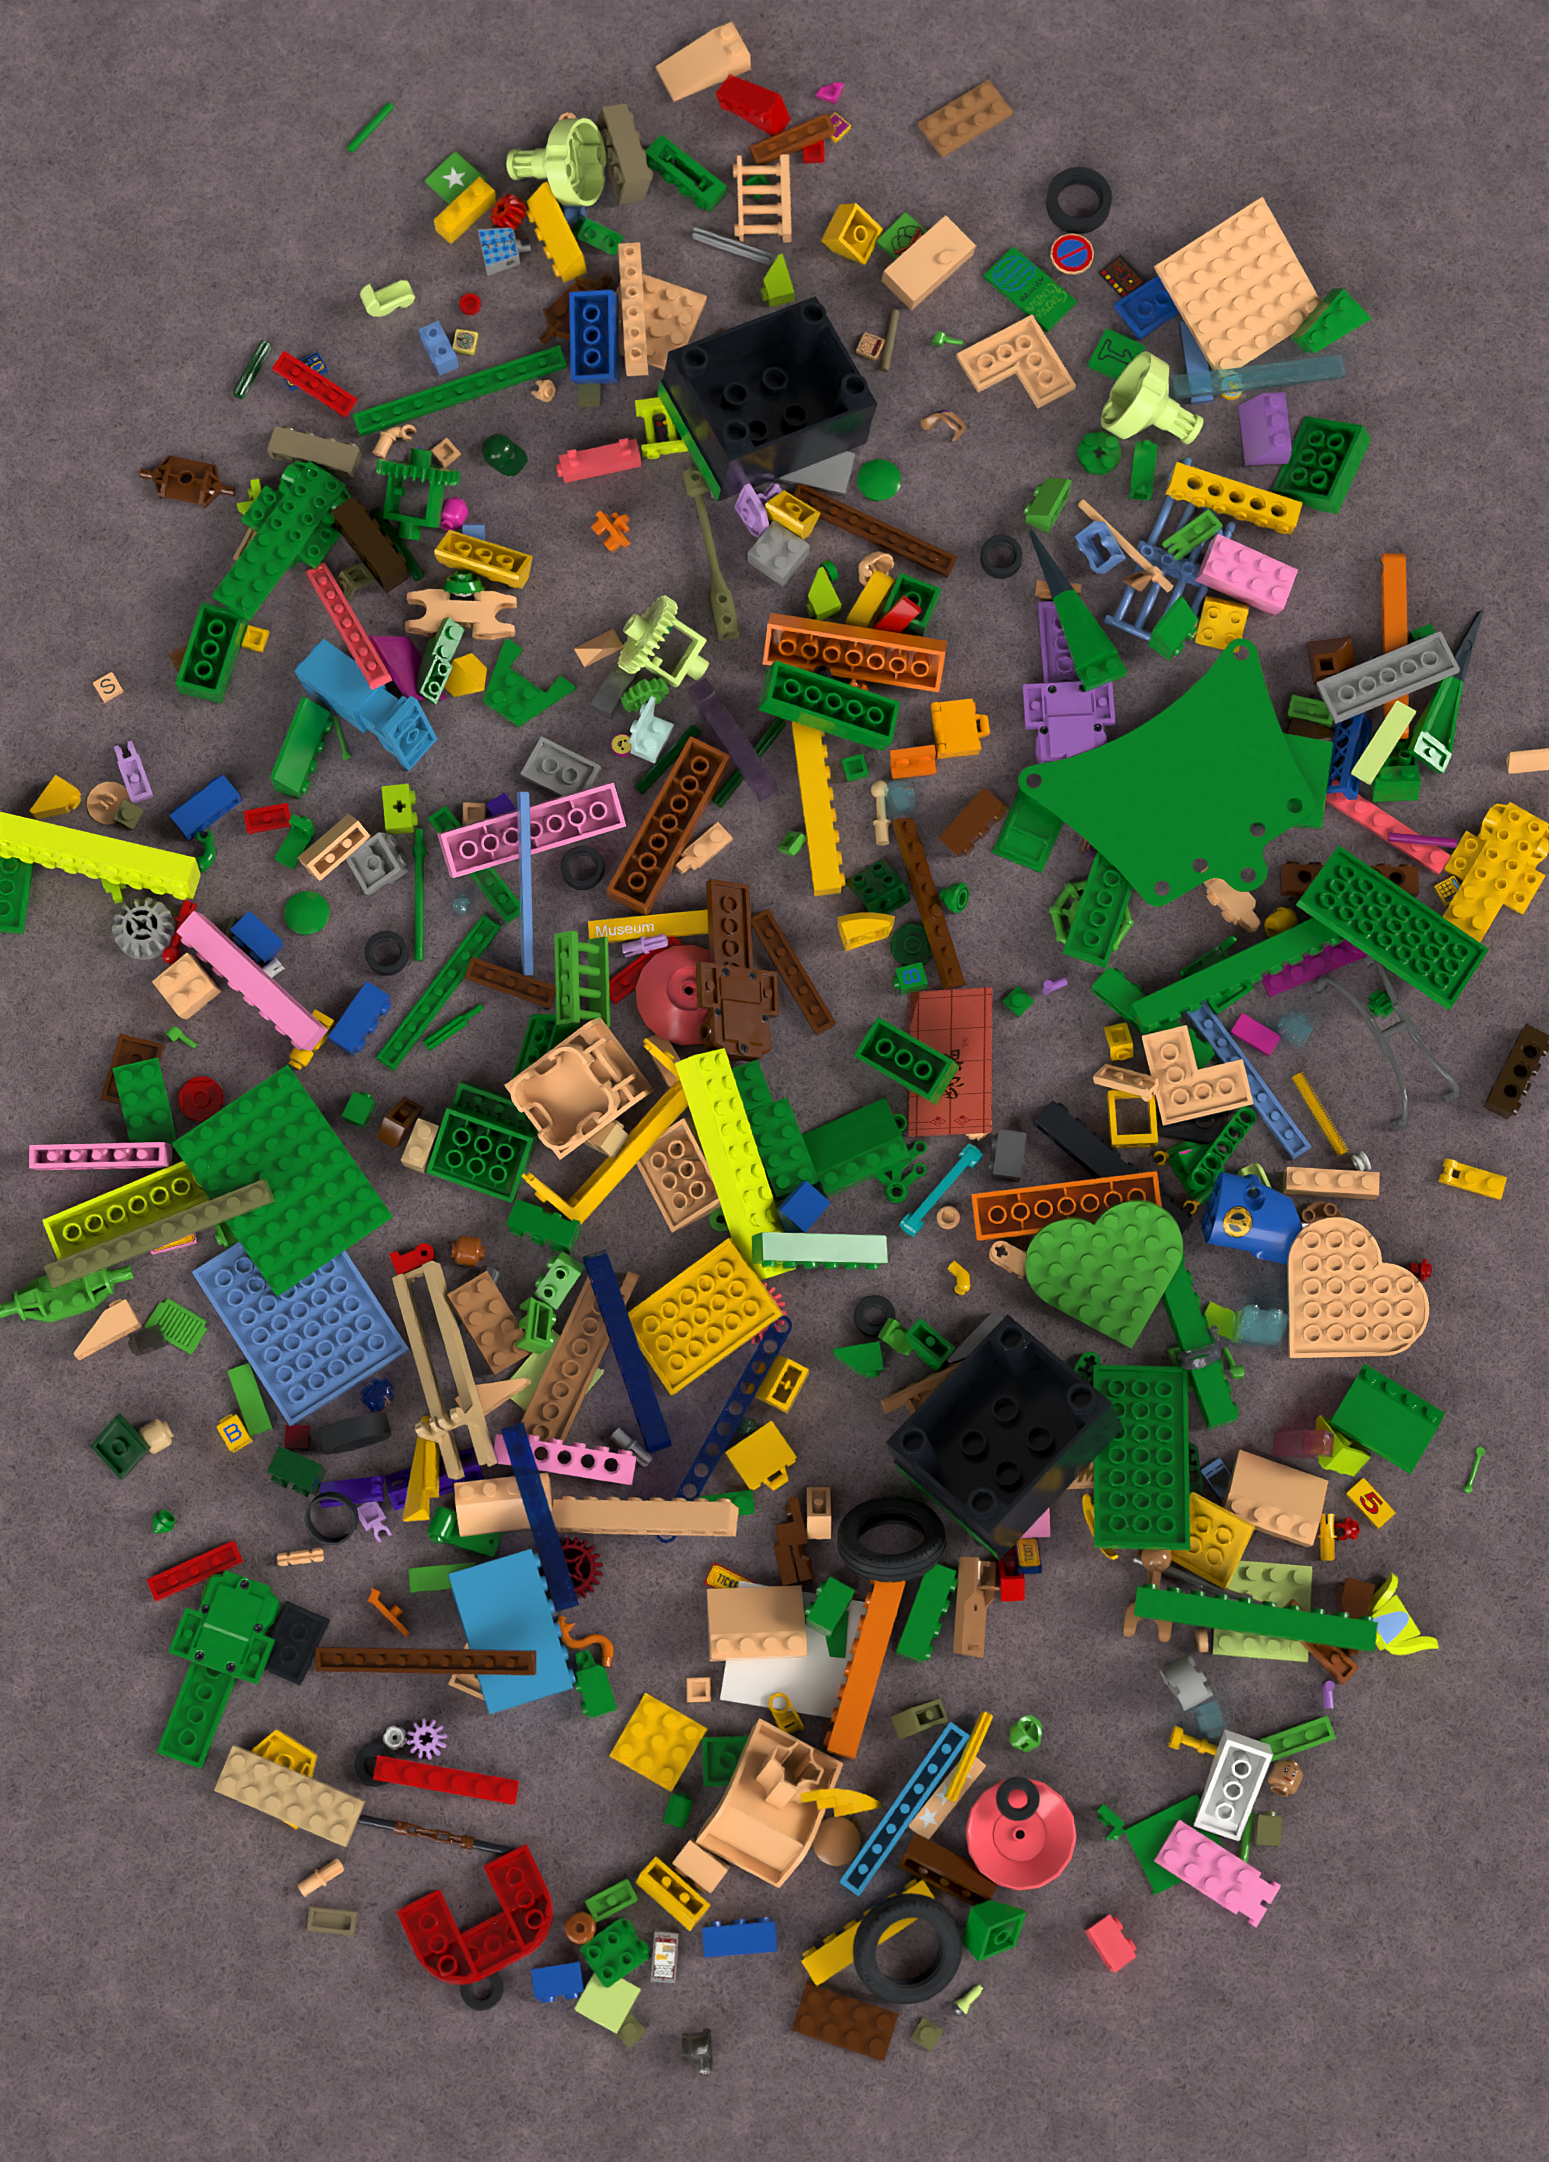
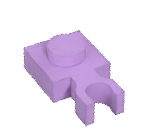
M377 1502L365 1503L357 1508L359 1520L366 1531L371 1528L374 1529V1536L378 1543L381 1542L378 1536L380 1531L385 1530L388 1536L392 1535L390 1530L381 1523L387 1518Z

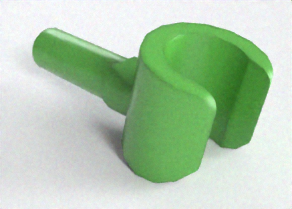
M937 332L933 337L931 345L935 346L938 343L937 347L942 348L944 343L963 345V340L946 337L943 332Z
M175 1026L166 1032L173 1042L180 1038L194 1049L198 1045L187 1038Z
M1228 1348L1223 1349L1230 1373H1232L1231 1377L1233 1379L1243 1378L1245 1374L1243 1365L1235 1366Z

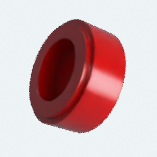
M467 293L460 298L459 307L462 313L465 315H475L480 311L481 301L476 294Z

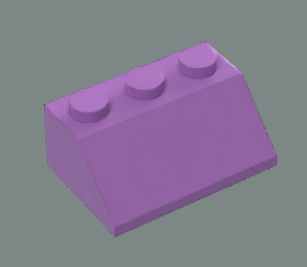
M1285 392L1263 393L1239 405L1245 466L1288 464L1292 447Z

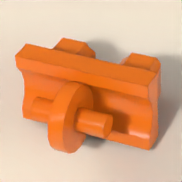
M601 510L595 514L598 519L591 525V528L598 536H602L607 530L610 532L611 535L603 542L608 550L614 552L621 546L627 547L631 544L620 531V529L624 533L629 531V527L626 525L629 522V517L626 514L619 516L617 512L613 513L611 517L615 520L614 522L608 514H604Z

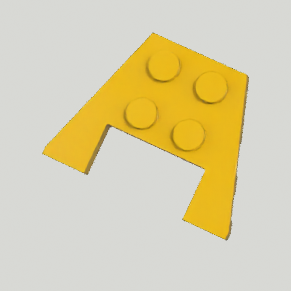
M279 1729L272 1732L251 1751L311 1778L318 1756ZM284 1821L296 1830L299 1828L298 1826H295L291 1823Z

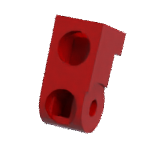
M426 1243L419 1244L414 1251L402 1256L399 1255L398 1251L389 1254L397 1275L406 1274L422 1267L425 1263L435 1260L434 1249Z

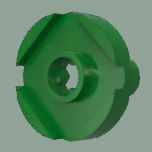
M1104 432L1088 433L1078 445L1077 460L1084 470L1090 474L1105 475L1119 464L1121 448L1115 436ZM1101 449L1105 455H1101V458H1096L1097 456L1093 454V451Z

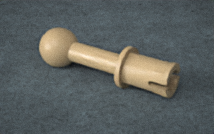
M876 781L871 787V793L876 797L877 820L873 821V825L875 826L877 845L889 844V825L891 821L886 819L885 797L889 792V787L884 781Z

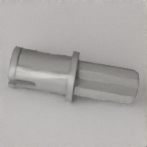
M620 1427L609 1438L621 1449L632 1451V1456L637 1457L636 1462L645 1468L652 1461V1456L637 1444L638 1441L632 1440Z

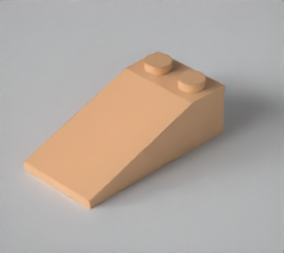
M733 22L711 30L655 67L674 102L724 81L729 74L737 76L751 70L750 53Z

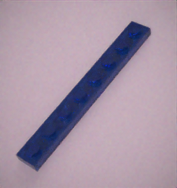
M524 1422L501 1429L556 1612L578 1606V1598Z

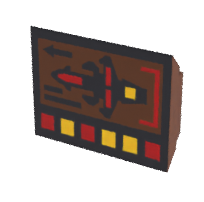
M1121 255L1098 272L1121 298H1124L1146 283Z

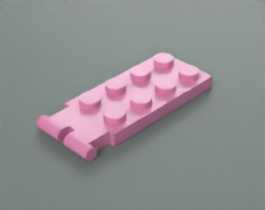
M1179 1819L1153 1860L1234 1914H1237L1238 1911L1242 1912L1250 1918L1248 1923L1254 1927H1257L1267 1910L1260 1905L1261 1901L1264 1900L1271 1904L1281 1887L1275 1881H1272L1270 1885L1259 1877L1261 1872Z

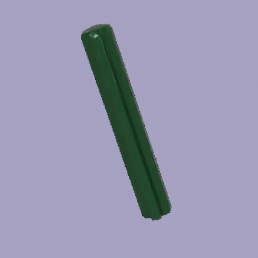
M379 507L371 510L370 516L378 522L382 534H387L393 543L392 547L395 552L400 551L404 556L405 564L413 580L417 582L425 577L423 570L401 538L398 537L389 520L383 518L382 510Z
M691 725L634 786L638 793L644 794L680 756L689 737L697 738L700 735L701 731L699 728Z

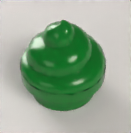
M165 1509L156 1512L152 1517L153 1532L157 1534L170 1532L176 1523L175 1517Z

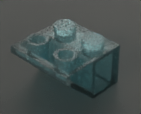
M1246 1305L1234 1314L1230 1342L1274 1349L1281 1346L1289 1318L1288 1314H1282V1310L1270 1308L1268 1311L1259 1310L1260 1307L1256 1305Z

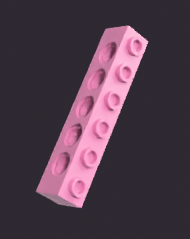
M165 1142L29 1145V1168L38 1171L167 1168L172 1166V1144Z
M503 1430L501 1435L496 1434L494 1452L498 1464L632 1485L637 1458L632 1456V1451L619 1449L618 1454L610 1453L608 1447L595 1446V1450L585 1449L586 1444L572 1442L571 1446L562 1445L563 1440L549 1438L548 1442L539 1441V1436L525 1434V1439L517 1438L515 1432ZM514 1444H523L525 1451L522 1456L516 1457L512 1454L511 1449ZM545 1447L547 1449L548 1456L545 1460L540 1461L536 1459L535 1451L537 1448ZM561 1451L570 1452L571 1461L568 1464H561L558 1461V1455ZM590 1454L594 1457L595 1463L591 1468L582 1466L581 1459L584 1455ZM609 1458H614L618 1462V1468L613 1472H608L604 1467L605 1461Z

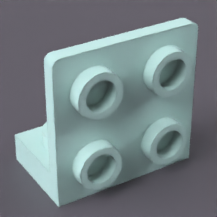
M651 696L648 703H643L639 713L641 715L639 720L635 719L631 726L630 732H632L629 744H631V754L656 763L673 730L674 724L653 716L655 698Z

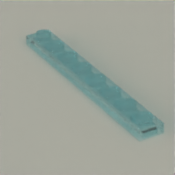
M1342 355L1175 375L1170 380L1174 400L1344 379L1346 371Z

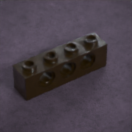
M1525 1024L1483 1105L1484 1108L1507 1120L1511 1115L1516 1116L1522 1105L1518 1102L1521 1095L1526 1096L1531 1087V1084L1528 1082L1531 1075L1536 1076L1541 1067V1064L1538 1063L1541 1055L1545 1057L1549 1051L1548 1034ZM1523 1050H1531L1533 1058L1525 1056ZM1514 1069L1522 1070L1524 1077H1517L1514 1074ZM1504 1088L1511 1089L1514 1097L1506 1096Z

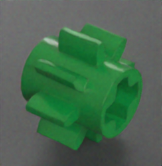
M1377 989L1369 995L1368 1000L1370 1002L1367 1003V1007L1375 1017L1382 1015L1383 1018H1386L1393 1012V1003L1387 990L1380 992Z

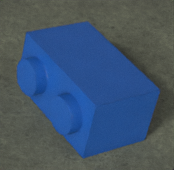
M250 911L230 929L234 936L232 938L234 943L240 948L245 946L250 951L248 955L257 963L262 961L266 965L284 947L282 940Z
M580 1962L531 1969L535 1999L541 1998V2003L556 2001L555 1996L565 1995V2000L580 1997L579 1992H584Z

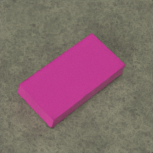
M1244 1013L1241 1014L1230 1034L1268 1057L1281 1038L1280 1035Z

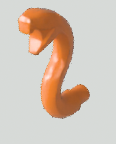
M559 1616L557 1622L562 1633L560 1637L562 1643L576 1650L585 1648L592 1643L600 1644L602 1648L601 1666L610 1668L611 1659H613L614 1654L611 1641L601 1634H590L579 1640L572 1639L569 1636V1631L575 1623L566 1624L564 1622L566 1617Z

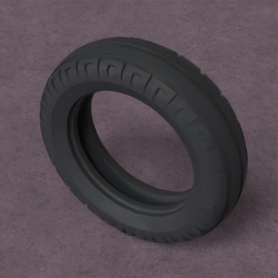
M881 1497V1499L875 1498L857 1505L842 1519L837 1532L838 1552L846 1566L856 1574L878 1582H902V1580L908 1581L926 1574L940 1561L946 1547V1531L937 1513L927 1505L910 1498L905 1499V1497ZM887 1524L911 1527L920 1532L924 1537L923 1542L919 1546L900 1554L876 1553L865 1548L859 1542V1538L866 1531Z
M916 1893L898 1894L876 1904L860 1922L853 1941L854 1966L865 1987L882 2000L903 2005L929 2000L944 1990L952 1981L959 1968L963 1951L961 1931L952 1913L939 1901ZM902 1919H923L936 1928L939 1936V1950L933 1964L924 1973L911 1979L900 1980L885 1975L879 1969L876 1960V1949L882 1934L888 1927Z

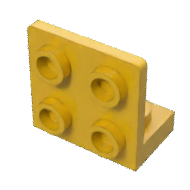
M1205 596L1195 643L1224 650L1232 640L1242 638L1249 605ZM1240 646L1236 647L1234 652H1238Z

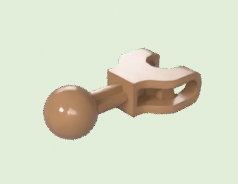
M1143 1549L1141 1554L1142 1564L1147 1569L1146 1583L1157 1585L1158 1590L1160 1588L1161 1573L1171 1563L1172 1556L1170 1550ZM1135 1602L1130 1604L1124 1612L1122 1633L1126 1637H1130L1135 1633L1137 1623L1141 1619L1140 1617H1134ZM1154 1620L1158 1625V1639L1161 1642L1167 1643L1170 1639L1173 1622Z

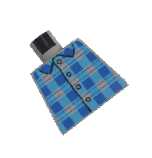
M512 228L478 230L487 276L519 265V253L531 251L528 237L516 240Z

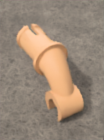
M405 425L403 427H393L384 432L381 431L380 438L372 451L373 454L385 459L392 442H395L396 438L402 437L404 441L410 442L412 438L407 436L406 432L411 431L416 434V429L412 425Z

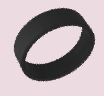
M334 1491L317 1495L309 1504L304 1516L308 1533L316 1541L325 1545H338L347 1541L355 1531L359 1519L358 1511L353 1501L346 1495ZM323 1499H333L341 1502L349 1509L352 1515V1530L345 1536L338 1538H329L322 1535L312 1524L310 1517L312 1505Z

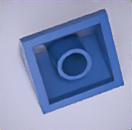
M805 1180L796 1187L777 1209L785 1233H806L831 1204Z

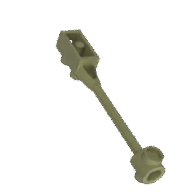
M690 468L683 472L687 495L694 497L710 565L709 600L718 642L740 638L732 594L719 570L705 506L704 495L708 493L709 488L699 468Z

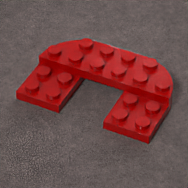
M527 1844L483 1866L504 1911L483 1923L460 1933L440 1889L396 1911L417 1959L432 1976L449 1984H471L526 1957L535 1951L546 1939L553 1922V1900Z

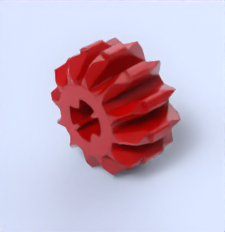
M507 193L504 197L501 196L497 203L495 202V207L491 209L492 215L490 218L497 228L517 230L518 225L522 224V219L526 217L527 207L518 196Z

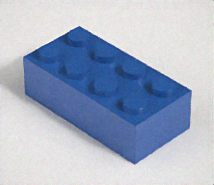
M613 290L569 292L571 381L577 385L581 383H620L618 294Z

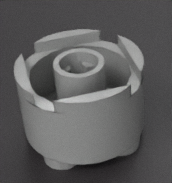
M1189 1653L1160 1670L1165 1684L1170 1688L1175 1701L1182 1711L1189 1710L1213 1696L1209 1686L1206 1683L1203 1684L1207 1680L1200 1668H1194L1196 1664Z

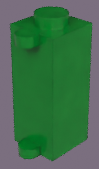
M1148 440L1135 442L1129 499L1151 501L1158 444H1152Z

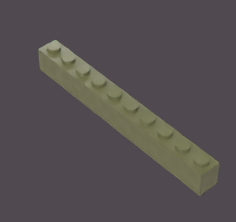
M260 1180L48 1264L44 1268L51 1287L59 1288L275 1202L267 1180Z

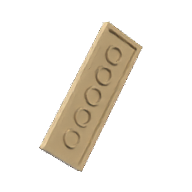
M237 1745L232 1746L214 1789L216 1792L344 1847L348 1846L366 1802L363 1799Z

